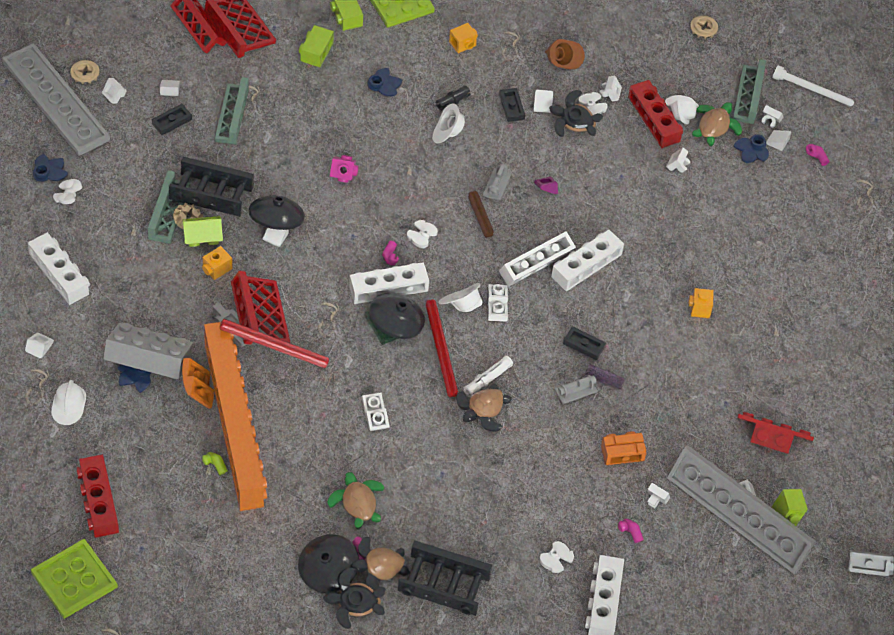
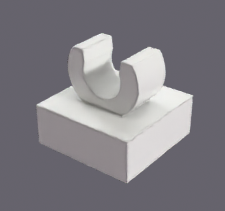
M609 76L607 82L602 83L604 90H600L602 97L609 96L611 101H618L622 87L616 76Z
M108 78L102 94L112 104L118 103L120 97L125 96L127 90L114 78Z
M767 105L763 110L765 116L762 118V123L765 124L766 120L771 119L770 127L774 128L776 121L780 123L783 119V114Z
M681 148L673 153L666 167L670 171L676 168L680 172L686 171L687 168L685 166L690 164V160L686 158L688 151Z
M651 483L648 488V493L651 495L647 501L648 505L654 509L660 501L666 505L670 499L669 493Z

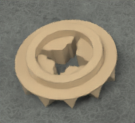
M697 16L691 21L690 29L692 34H697L698 38L700 36H703L704 39L707 37L712 38L714 34H717L718 24L711 17Z
M89 60L76 62L70 70L71 78H74L75 82H81L82 84L85 82L91 84V81H96L100 75L98 65ZM87 69L88 73H86V75H83L84 71Z
M185 203L175 209L173 219L180 228L183 229L182 219H187L186 215L188 213H191L190 218L203 217L200 209H196L194 204L190 206Z

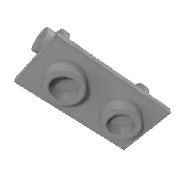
M501 163L497 168H494L483 196L498 201L501 200L512 173L508 172L506 164Z
M590 375L554 388L562 404L598 392L594 385L596 378Z

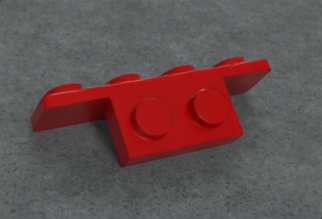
M743 412L742 415L738 414L737 419L756 424L751 443L779 452L789 453L794 436L811 442L814 440V437L810 436L811 432L801 429L799 432L792 430V426L782 423L780 426L773 425V421L762 418L760 421L754 419V415Z

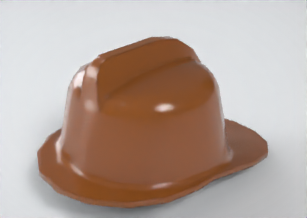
M557 39L548 47V50H545L550 63L559 68L577 69L583 64L585 58L583 47L574 41Z

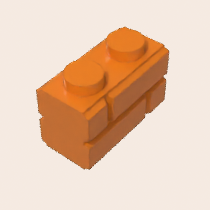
M630 431L625 433V435L608 434L602 439L601 449L605 465L645 461L646 447L642 433Z

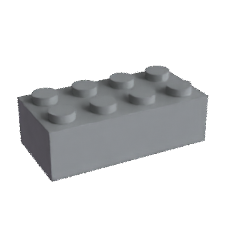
M118 323L106 339L104 360L179 380L182 375L183 358H191L193 342L187 341L185 338H175L166 333L153 332L147 328L134 327L128 323Z

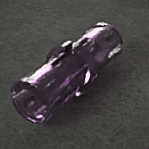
M592 364L588 365V369L585 372V375L594 376L600 380V383H607L620 390L625 382V378L610 373L608 369L603 370Z

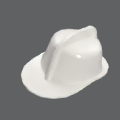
M674 95L665 100L676 120H680L687 125L696 116V110L699 105L692 98Z
M449 104L443 110L432 136L435 143H442L449 137H454L462 131L465 118L459 112L456 104Z
M480 283L443 297L439 300V304L452 303L457 310L462 312L476 309L482 305V299L478 292Z
M73 380L58 387L52 404V417L57 423L62 425L76 423L84 411L86 393Z

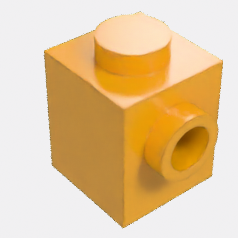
M469 23L450 30L449 43L457 53L472 49L476 46L477 31Z
M221 246L202 257L204 273L210 275L214 280L233 269L232 257Z
M694 289V293L689 296L688 306L691 307V317L710 319L714 290Z

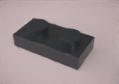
M517 88L500 90L499 96L507 122L525 120V112Z
M180 104L151 119L152 125L161 135H164L191 121L192 114L183 104Z
M573 326L563 340L564 345L595 360L599 358L606 347V342Z

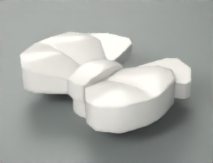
M592 92L591 94H583L579 97L578 103L587 107L593 115L605 113L607 110L606 103L596 104V101L601 99L599 93Z
M77 179L61 182L59 188L65 191L64 193H55L53 199L56 203L72 204L75 202L76 192L82 189L81 182Z
M418 220L414 225L420 232L408 230L407 238L409 241L412 240L415 246L426 248L429 237L436 236L438 231L433 224L425 223V220Z
M557 541L552 544V550L549 553H542L540 555V563L544 568L551 570L553 573H560L564 570L559 561L560 558L572 563L574 554L573 551L569 552V548L564 543Z

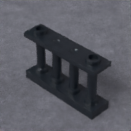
M183 157L181 160V175L183 176L179 185L170 183L169 199L240 217L242 211L240 197L244 190L252 192L254 174ZM190 177L200 179L196 190L186 187ZM208 181L218 184L214 194L203 192ZM226 186L236 188L232 199L221 196Z
M414 540L411 557L415 558L408 579H399L398 591L406 596H415L459 610L466 615L472 614L476 616L479 602H475L474 599L481 580L489 581L492 564ZM424 561L434 564L427 586L415 583ZM442 568L454 571L447 592L435 589ZM462 574L474 577L466 598L454 595Z

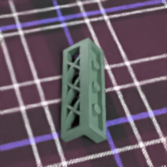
M759 59L758 67L743 65L733 119L739 122L754 124L766 60ZM746 71L756 73V75L749 78ZM750 84L753 89L747 91L743 86ZM747 97L751 102L744 104L741 99ZM744 110L748 117L738 115V112Z
M242 77L240 85L227 84L215 142L237 145L249 92V78ZM230 90L238 91V95L233 97L230 94ZM234 103L235 108L230 111L227 106ZM231 117L232 122L226 124L224 119ZM226 130L229 132V137L220 136Z
M168 170L148 226V239L171 244L177 224L174 219L166 223L164 217L170 214L173 216L175 209L178 207L171 208L169 206V203L174 201L169 199L170 183L179 185L180 181L175 179L174 171ZM189 182L186 185L187 188H190ZM167 229L169 232L168 237L158 235L159 231Z

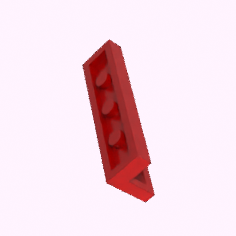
M175 0L170 5L203 52L208 53L216 43L223 47L226 45L227 39L198 0ZM183 1L184 9L179 10L177 6ZM188 13L193 14L192 22L187 21ZM196 25H201L200 33H196ZM205 36H209L211 41L205 46Z

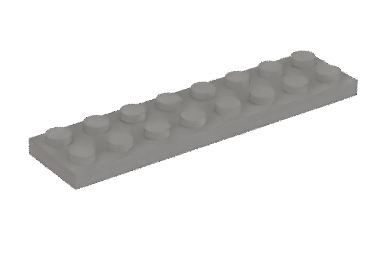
M34 43L2 58L3 64L78 156L110 141V135Z
M690 446L684 447L667 478L795 574L816 541Z

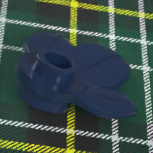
M389 68L377 70L367 81L369 89L379 91L382 95L390 97L397 95L396 89L402 84V79L390 76Z
M756 134L750 139L741 138L734 144V148L742 151L741 159L745 163H752L757 158L764 162L769 157V151L766 148L767 143L762 135Z
M45 154L38 156L33 170L34 179L40 182L64 179L68 175V172L63 170L64 159L56 158L49 160Z
M122 364L117 367L122 372L119 376V386L135 384L136 389L141 393L150 385V374L152 372Z

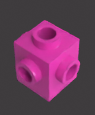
M341 155V158H332L330 177L338 178L337 181L348 183L349 180H352L358 174L359 166L356 165V160H352V156Z

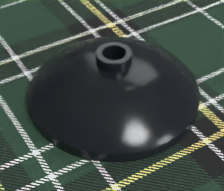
M271 195L260 197L249 206V216L259 225L270 229H294L304 222L305 213L296 202L283 196Z
M399 293L380 294L373 299L370 305L369 315L373 324L380 331L398 339L413 338L420 334L425 325V316L422 309L415 301Z
M335 534L322 535L310 541L302 550L298 561L299 574L303 582L314 591L320 593L337 592L340 590L338 585L340 574L345 569L352 568V564L359 560V555L355 546L347 538ZM329 556L327 560H323V557ZM355 570L350 578V583L357 575V571Z

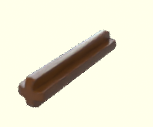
M471 191L468 198L483 235L486 238L492 237L494 230L477 191Z

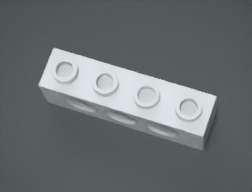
M610 230L600 233L591 242H586L577 251H572L562 261H557L553 265L551 277L567 292L621 256L624 243Z
M47 232L28 242L30 256L69 305L89 295L88 286H90L88 279L80 274L79 268L75 263H71L67 252L60 249L59 243L55 238H52Z
M564 232L504 264L499 272L509 287L565 257L576 247L568 233Z
M424 262L412 263L405 266H394L387 269H376L369 272L352 274L349 279V287L354 304L373 301L375 297L384 293L411 295L428 292L429 278Z
M600 555L599 561L594 562L593 574L596 575V580H592L590 592H593L594 595L593 598H589L588 610H591V616H587L585 628L589 629L588 635H614L624 559Z

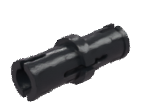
M465 85L454 92L450 91L445 97L436 100V103H439L436 104L437 108L442 111L449 104H458L460 100L471 95V93H468L470 89Z

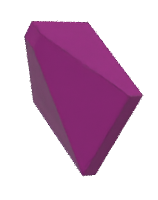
M551 176L534 181V184L541 190L559 194L558 183Z

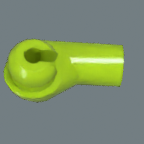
M207 452L206 455L202 456L203 463L205 465L210 463L215 465L219 475L228 472L220 455Z

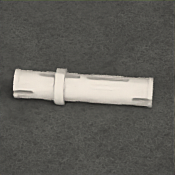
M504 356L487 371L478 374L474 381L464 387V393L471 398L481 389L487 388L491 381L513 366L511 358Z

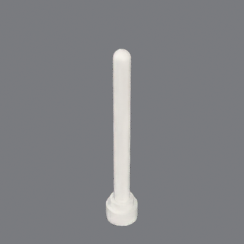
M778 65L772 78L778 81L785 79L848 106L854 104V101L850 98L787 73V70H784L782 66Z

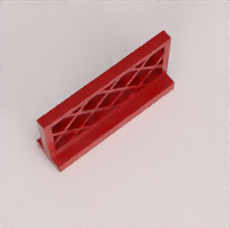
M206 0L205 11L228 41L227 44L238 58L244 57L247 51L276 43V38L247 0H240L243 4L242 6L233 3L239 0ZM223 5L228 7V9L225 10L220 8L219 6ZM230 9L239 10L240 13L231 12ZM242 12L249 13L251 17L242 15ZM227 16L237 18L236 22L229 20ZM239 19L249 22L248 25L238 23ZM251 23L259 25L260 29L251 27ZM236 27L245 30V33L238 32ZM250 31L256 33L257 36L254 37L248 35L247 32ZM263 35L268 37V39L264 40L259 38V36ZM244 40H250L254 43L247 45Z
M238 271L231 280V286L240 325L259 331L258 328H260L269 336L291 343L277 281L250 277L246 275V271ZM248 283L253 284L257 289L254 291L249 287ZM263 286H271L272 293ZM261 291L267 298L264 300L257 292ZM252 297L260 303L259 306L252 302ZM269 299L275 304V309L267 302ZM264 306L270 312V314L267 315L260 308ZM255 312L264 319L262 322L256 318ZM274 315L279 320V324L270 317ZM268 322L274 329L271 331L264 323ZM277 330L283 338H279L274 332ZM243 338L244 344L251 345L253 343Z

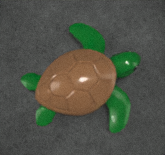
M726 102L721 108L716 109L710 105H699L696 112L703 113L704 115L700 120V129H695L692 132V136L700 137L703 135L707 137V144L713 146L715 142L714 137L725 134L729 128L737 136L741 135L742 127L740 123L729 117L732 111V104Z
M347 472L344 478L347 488L334 491L328 498V506L332 508L338 502L343 501L345 510L356 518L354 522L356 529H360L364 521L369 519L373 522H381V516L375 512L376 499L372 491H384V485L375 480H366L363 483H359L352 472Z

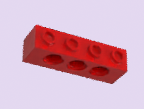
M650 80L631 85L628 98L661 149L679 143L683 134V128L681 124L677 123L672 111L666 106L665 100L658 94L657 88L652 85Z
M103 454L79 459L80 467H76L78 479L83 480V484H80L82 496H86L87 499L83 503L85 513H90V518L87 519L89 531L93 530L95 538L119 533L117 515Z

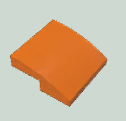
M183 358L182 375L187 395L208 409H211L215 391L209 386L211 372L191 358Z

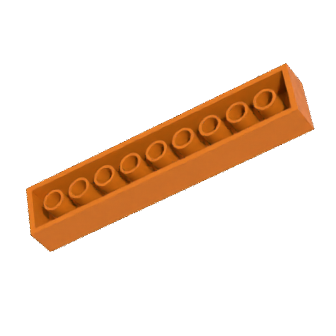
M221 322L204 324L205 350L240 511L262 508L264 507V499H267L266 477H263L262 474L263 463L262 459H259L258 456L260 454L258 442L255 443V427L251 424L252 414L247 406V392L244 393V378L240 375L241 365L240 360H237L236 357L238 353L236 344L233 343L234 335L220 330Z

